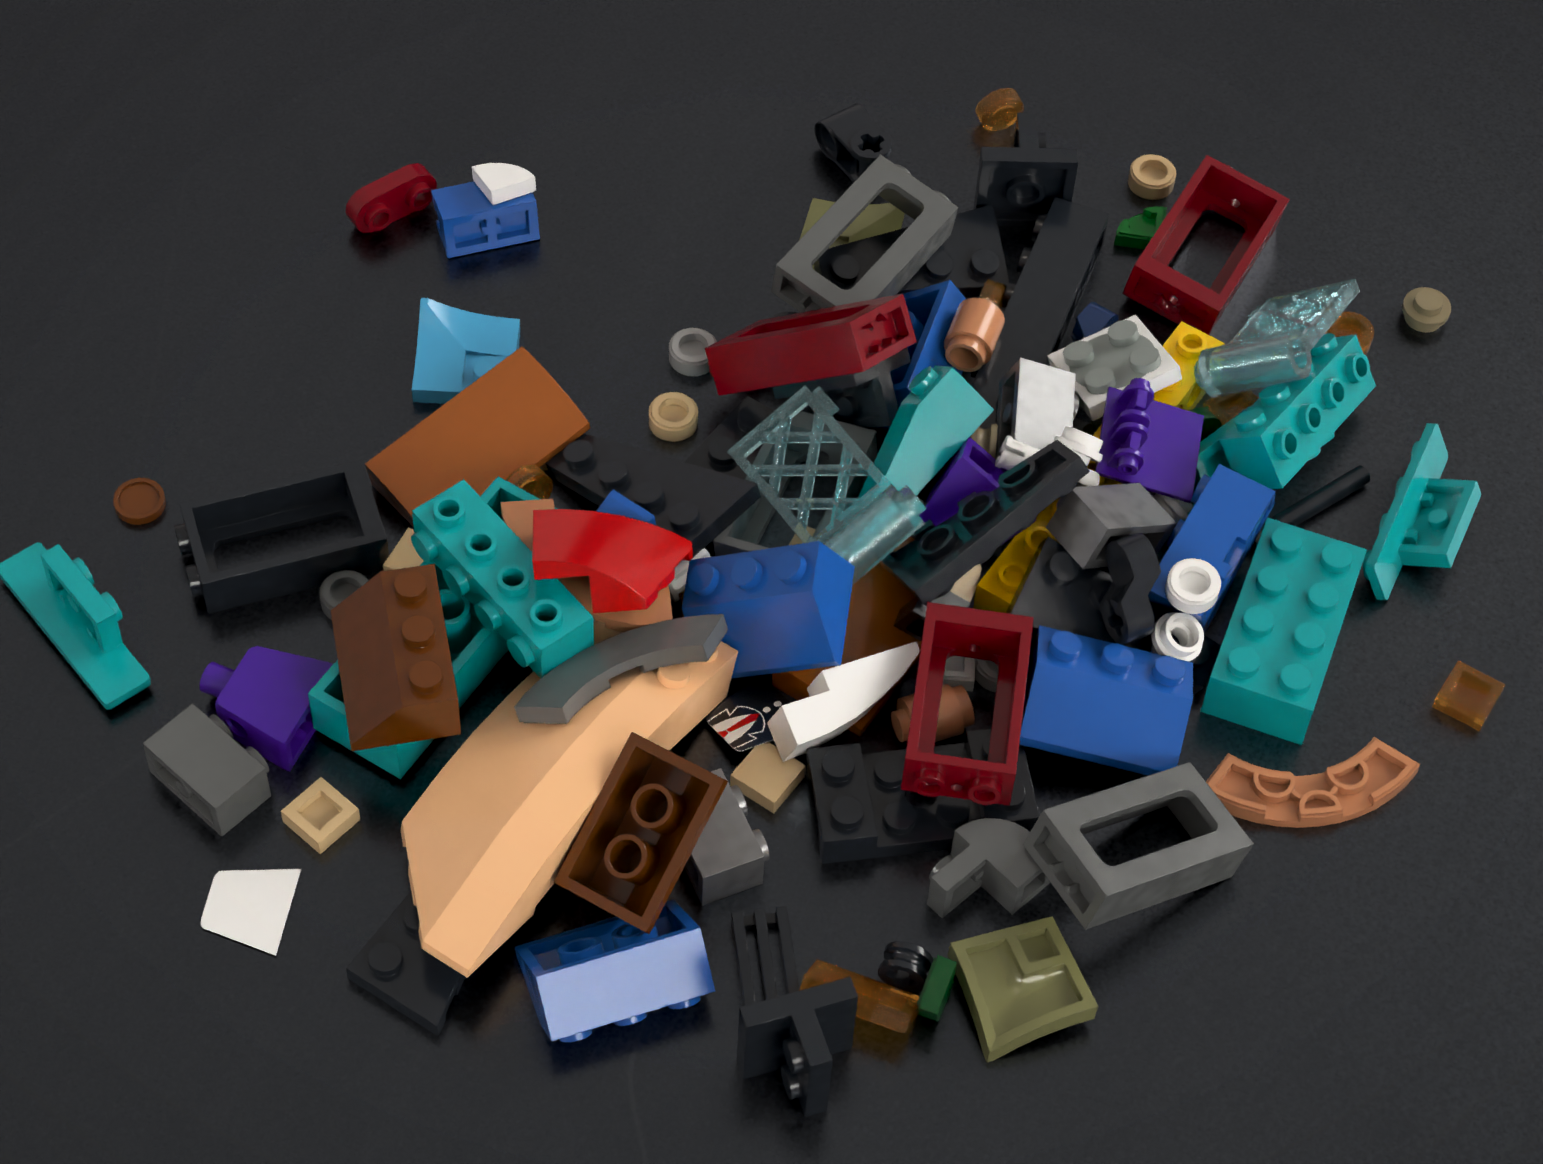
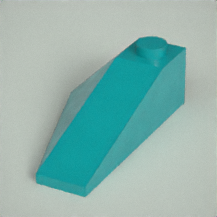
M935 365L932 368L929 366L917 374L909 384L908 388L912 392L901 402L834 550L841 557L857 561L994 411L953 367Z

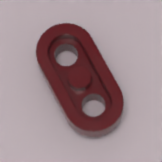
M412 163L357 190L346 205V215L360 232L371 233L380 231L390 223L426 208L432 202L431 190L437 189L436 179L422 164Z

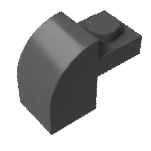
M996 818L974 820L957 828L954 831L951 855H947L940 860L929 875L930 886L927 905L941 918H944L978 888L982 887L1013 915L1051 883L1023 845L1030 831L1014 822Z

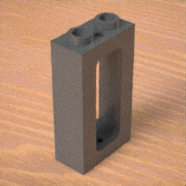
M880 154L776 264L771 292L799 312L896 295L949 238L959 207L951 203L943 193L932 190L913 177L905 167L892 163ZM879 195L915 221L853 288L849 290L841 289L817 273L812 268V265Z
M782 406L745 480L758 484L761 498L713 540L715 556L768 549V547L758 544L797 466L804 461L840 469L844 472L810 542L820 541L834 551L878 455L877 432Z
M1191 762L1043 810L1023 845L1084 929L1087 930L1231 878L1254 843ZM1168 807L1192 839L1116 866H1110L1099 858L1083 834Z

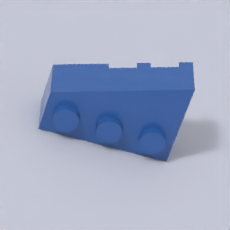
M1221 464L1218 465L1212 477L1204 474L1191 499V502L1195 504L1185 521L1182 519L1178 521L1168 540L1167 547L1169 549L1159 564L1161 573L1148 594L1149 600L1169 613H1180L1181 611L1172 606L1168 601L1165 593L1169 571L1177 562L1184 559L1196 558L1208 562L1217 570L1221 579V588L1217 601L1206 612L1190 614L1199 621L1205 635L1275 504L1276 491Z

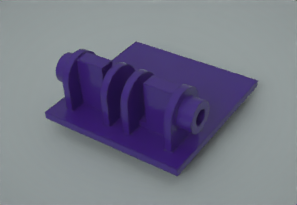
M1143 378L1132 379L1130 385H1127L1123 390L1109 386L1100 433V440L1103 441L1099 453L1103 455L1100 463L1096 462L1095 472L1101 477L1124 484L1140 483L1147 491L1191 503L1204 415L1153 400L1154 391L1150 388V382Z

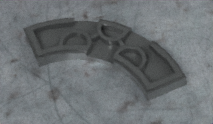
M724 614L689 616L645 625L603 640L579 652L547 673L523 695L514 706L519 722L567 724L589 701L611 688L609 679L638 666L640 671L645 673L658 669V667L690 662H707L728 631Z

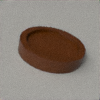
M134 478L124 482L117 488L113 496L115 512L121 520L129 524L141 525L156 520L163 513L166 506V498L163 488L156 481L148 478Z

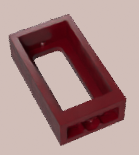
M1206 155L1138 258L1122 294L1178 325L1182 321L1210 335L1275 231L1290 199L1240 173L1229 165ZM1206 210H1213L1241 225L1245 230L1242 238L1210 288L1169 267V264L1196 222Z
M904 294L762 319L704 349L708 359L709 371L714 378L718 395L721 396L864 372L916 343L917 340Z
M927 602L901 790L917 792L927 797L947 796L972 800L982 805L1002 804L1010 806L1017 770L1034 617ZM960 656L988 660L998 666L987 761L934 753L945 664L949 657Z

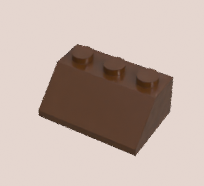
M435 564L381 571L330 610L351 751L461 735L458 696Z
M631 732L554 883L650 934L728 781Z

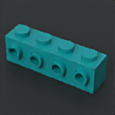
M1327 333L1311 339L1306 344V350L1296 360L1283 368V374L1272 385L1259 393V399L1247 411L1239 414L1234 419L1235 424L1219 439L1233 471L1270 489L1283 488L1376 387L1370 371L1369 360L1363 353L1356 335L1335 337L1334 334Z
M464 479L412 510L414 534L411 536V541L418 555L425 562L433 561L439 567L450 590L458 597L464 595L472 603L482 625L490 632L496 630L505 639L509 652L520 666L524 668L529 666L541 679L567 659L594 645L593 616L557 578L534 580L532 551Z

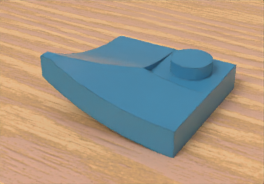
M421 298L412 383L413 402L445 404L519 349L520 319L473 313L450 307L429 298Z

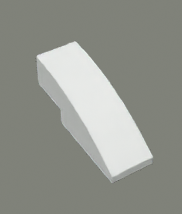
M917 642L823 670L807 687L810 697L782 705L767 722L782 761L785 762L806 753L808 748H818L842 734L865 716L904 675L919 654L920 649Z

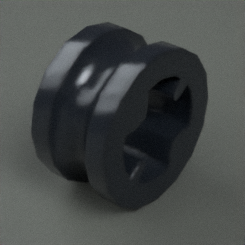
M895 941L887 944L883 956L885 960L880 963L878 968L880 979L888 986L897 990L914 993L922 991L927 978L926 973L929 972L934 960L931 954L924 948L909 942Z

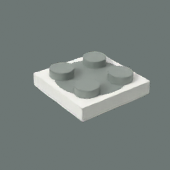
M1136 315L1115 322L1110 327L1079 341L1072 342L1066 347L1047 355L1050 366L1076 373L1075 394L1079 396V405L1092 421L1103 417L1109 386L1123 390L1127 385H1130L1132 379L1143 378L1150 382V388L1155 393L1182 380L1180 366Z

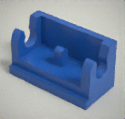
M474 181L431 190L432 201L439 219L436 220V225L447 258L540 239L537 203L533 192L492 205Z

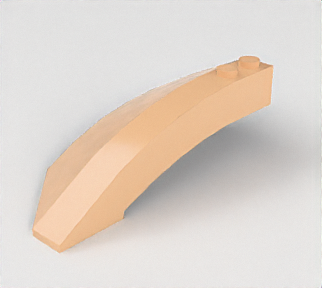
M593 619L594 645L623 633L605 628V623ZM721 641L707 662H690L658 667V669L645 673L640 671L639 666L609 679L611 688L589 701L567 724L519 722L514 706L540 678L533 671L474 730L402 820L400 831L403 847H406L408 855V876L413 904L417 906L420 923L418 932L421 949L466 978L484 963L534 915L537 904L554 884V880L631 732L670 751L727 697L738 650Z

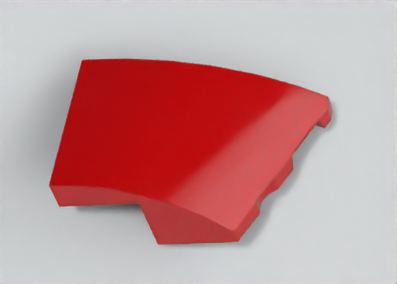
M571 509L533 510L532 562L534 580L589 576L593 613L648 609L657 599L658 592L675 578V567L680 561H690L693 558L691 541L648 522L597 511Z

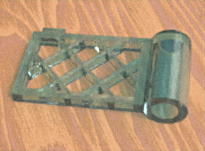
M1356 278L1268 298L1263 305L1257 306L1247 317L1249 321L1228 344L1201 351L1199 359L1194 366V376L1198 386L1205 390L1209 396L1216 398L1308 377L1312 365L1311 349L1360 292Z
M804 385L727 452L751 481L758 484L761 493L803 543L820 541L855 566L853 585L925 524L919 515L926 510V507L907 485L898 491L833 418V415L840 409L819 386L811 392ZM809 405L815 412L812 431L789 432L791 419ZM824 424H825L831 431H823ZM776 443L772 465H752L746 457L761 444ZM787 443H809L806 465H784ZM821 443L843 444L840 464L817 465ZM852 457H854L859 464H851ZM762 476H770L769 485ZM782 476H804L800 498L778 497ZM815 476H838L834 498H812ZM849 476H870L877 483L861 498H846ZM832 509L830 524L815 537H812L806 530L809 511ZM790 510H798L797 518Z

